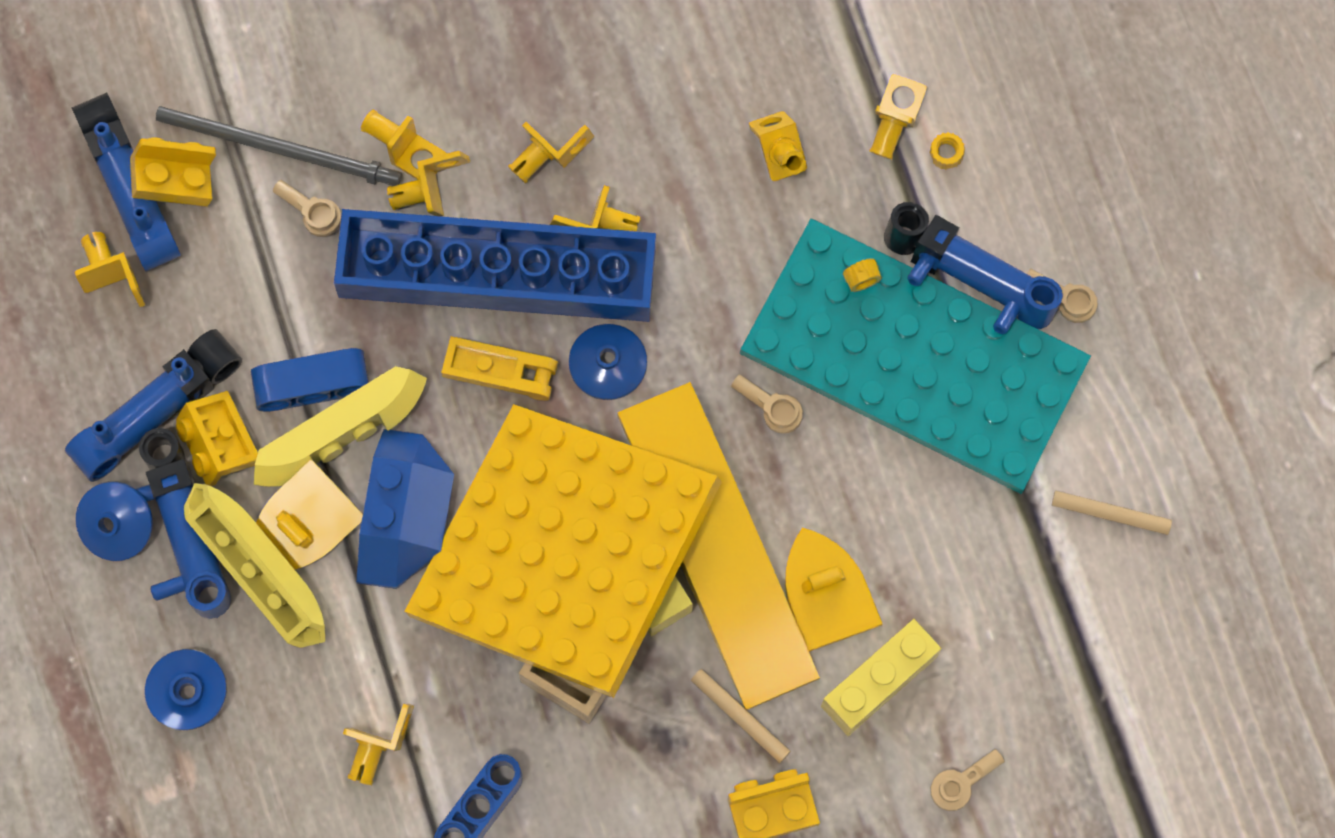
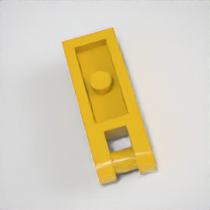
M450 336L441 374L443 378L527 395L536 400L548 401L552 390L549 382L551 375L556 374L558 361L546 356ZM525 368L536 371L534 381L522 379Z

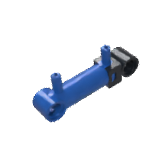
M106 92L71 107L145 272L181 257L157 201L132 198L130 156L134 150L108 93Z
M903 202L892 210L884 232V242L892 252L899 255L914 253L910 262L915 264L907 277L911 285L920 286L928 273L934 275L938 269L1005 306L993 324L994 330L999 334H1006L1016 317L1036 329L1045 328L1052 322L1063 298L1061 287L1053 279L1045 276L1033 278L957 235L960 227L938 215H935L929 224L927 212L918 204ZM902 227L909 228L911 231L905 230ZM1035 301H1039L1044 305L1037 304Z
M217 329L204 333L192 343L187 352L183 349L163 365L164 372L103 421H96L91 427L82 430L74 436L67 444L65 452L89 481L94 482L105 477L119 464L121 457L141 441L146 432L158 428L182 409L185 403L204 398L214 390L212 384H219L229 378L240 367L242 363L241 356Z
M152 429L145 433L139 444L140 455L150 469L146 471L149 485L137 488L136 490L147 502L154 499L157 501L181 575L152 585L150 588L154 600L158 601L185 591L189 604L197 614L208 619L218 618L229 609L231 593L226 585L218 558L185 520L184 505L195 482L191 470L185 461L184 449L175 434L168 429ZM161 445L171 446V452L166 458L159 460L153 458L157 447ZM215 587L218 589V595L214 601L206 604L199 602L200 593L205 588Z

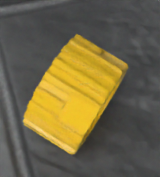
M947 132L937 135L931 143L929 152L931 153L930 156L932 157L933 164L945 170L957 167L958 164L960 165L965 152L964 143L954 133ZM943 144H949L955 149L956 153L951 158H943L939 155V147Z
M871 258L856 262L843 272L846 283H848L852 292L869 288L882 279L876 260Z

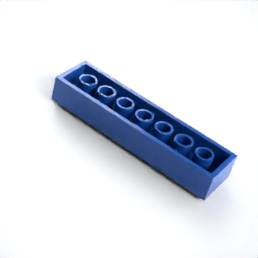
M342 209L334 286L338 297L345 299L650 322L656 233Z

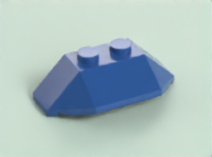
M383 429L373 456L359 533L357 584L398 589L407 579L430 563L433 556L441 551L455 475L423 434Z

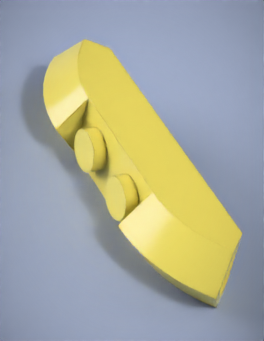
M395 366L259 449L255 462L254 485L283 486L311 459L315 463L321 460L323 463H327L335 459L343 452L342 447L355 439L357 442H361L371 437L377 431L376 427L381 423L389 431L400 423L413 409L423 392L427 378L410 369Z
M194 483L184 505L185 520L288 644L302 648L325 642V625L320 607L313 593L299 574L237 502L212 486Z

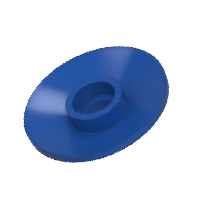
M601 324L587 329L575 340L569 354V369L573 381L584 393L596 399L615 400L627 396L640 385L647 369V355L642 342L632 331L620 325ZM610 352L614 354L615 359L611 363H604L600 357L603 353Z
M105 482L91 488L80 500L76 511V528L81 541L94 555L109 561H123L134 557L145 548L152 534L153 517L147 501L136 489L121 482ZM105 517L112 520L114 525L112 531L106 528L104 524Z
M191 649L177 650L163 656L151 668L145 683V700L150 712L160 723L176 730H193L212 721L223 707L227 693L225 675L218 663L209 655ZM186 686H193L195 688V694L190 699H183L181 697V691Z

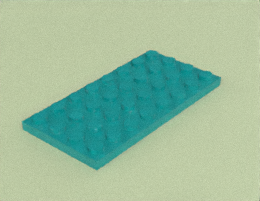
M810 218L740 349V354L1022 494L1091 355L1018 319L1014 320L1006 334H999L994 330L993 324L1000 315V310L928 275L920 286H913L907 279L913 269L912 267ZM870 258L875 259L882 279L869 288L852 292L843 276L844 270L856 262Z

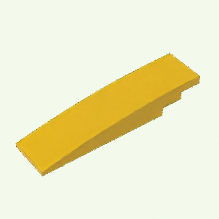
M691 382L617 412V417L631 446L717 475L722 482L681 563V567L744 708L749 710L820 679L763 543Z

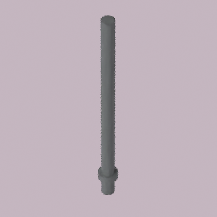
M159 106L156 112V121L363 177L370 184L375 185L376 182L396 186L401 182L402 172L381 167V162L372 161L371 164L162 106Z

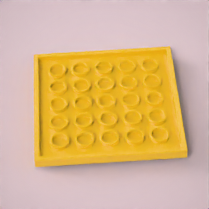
M513 404L444 535L441 551L431 559L404 612L413 619L614 698L722 482L717 475Z

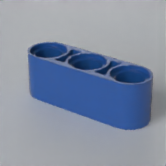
M358 348L342 349L272 362L251 369L256 409L262 412L278 411L342 399L369 383L364 352Z
M507 754L493 756L487 761L437 828L434 838H445L451 832H459L465 838H483L522 784V773L518 762ZM508 766L515 771L514 778L509 784L498 785L492 780V774L498 767ZM476 799H484L490 804L488 814L480 819L472 818L467 813L469 804Z

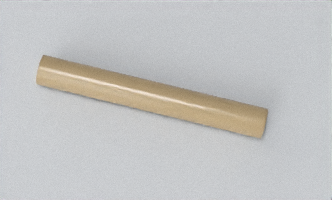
M1056 490L1051 506L1166 535L1169 534L1172 524L1171 519Z
M700 669L692 677L691 681L779 763L788 756L791 751L704 670Z

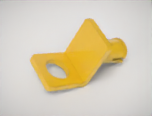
M897 74L891 75L880 106L877 105L875 109L881 122L869 152L892 160V155L903 127L907 128L909 126L913 128L927 90L926 85ZM902 86L910 88L915 96L913 104L905 109L898 108L892 101L893 92Z
M372 109L362 122L361 131L368 133L387 145L391 164L417 180L420 175L419 169H416L411 163V158L416 152L427 151L433 157L447 154L442 149L417 135L414 119L410 116H407L399 126Z
M784 111L749 122L751 131L760 140L769 177L772 181L797 175L807 169L796 123ZM779 122L775 125L764 127L765 125H768L770 123Z
M525 122L522 127L531 136L530 140L532 143L508 167L526 184L528 179L548 159L551 161L555 159L565 168L594 138V135L586 125H583L557 151L533 127Z
M454 151L417 161L420 174L418 180L387 187V195H393V198H388L392 209L395 211L399 210V208L425 202L428 213L434 216H444L435 172L470 163L469 156L461 151Z
M604 185L598 196L590 225L559 215L553 216L550 225L637 231L640 216L608 207V202L605 201L610 187Z
M92 232L96 246L91 242L89 234L85 235L81 239V245L85 250L90 265L74 272L84 293L92 292L127 278L139 307L145 306L136 277L124 252L112 256L103 232Z
M403 704L392 740L357 729L344 728L343 734L356 738V742L359 743L350 773L347 776L348 779L360 781L359 783L372 786L382 751H387V749L397 751L401 749L414 705Z

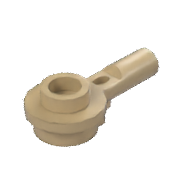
M279 180L275 184L273 192L301 211L304 225L311 234L317 237H326L338 230L342 214L339 207L333 201L316 197L309 199L283 180Z
M1031 268L1027 272L1033 278L1044 276ZM1069 283L1065 287L1059 284L1063 293L1059 306L1061 315L1074 323H1083L1090 320L1098 306L1095 293L1089 287L1081 284L1073 285Z
M738 375L735 378L731 387L763 409L766 425L772 431L786 434L799 427L803 419V410L801 404L794 397L779 395L778 393L769 395L742 375Z
M994 749L962 773L955 770H946L939 773L933 779L930 787L934 803L946 811H956L963 808L970 799L971 786L1003 764L1005 761L1002 755Z

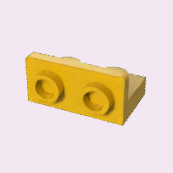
M157 137L140 139L130 156L132 198L208 207L212 200L210 165L216 157V148L202 146L197 142H170Z
M228 391L185 403L176 418V431L180 440L186 442L192 454L193 468L197 475L203 478L206 485L214 486L221 476L255 466L258 452Z
M791 769L773 775L774 782L758 785L757 780H750L735 785V792L728 794L727 800L738 838H775L819 826L820 821L810 790L808 773L798 775L797 769Z

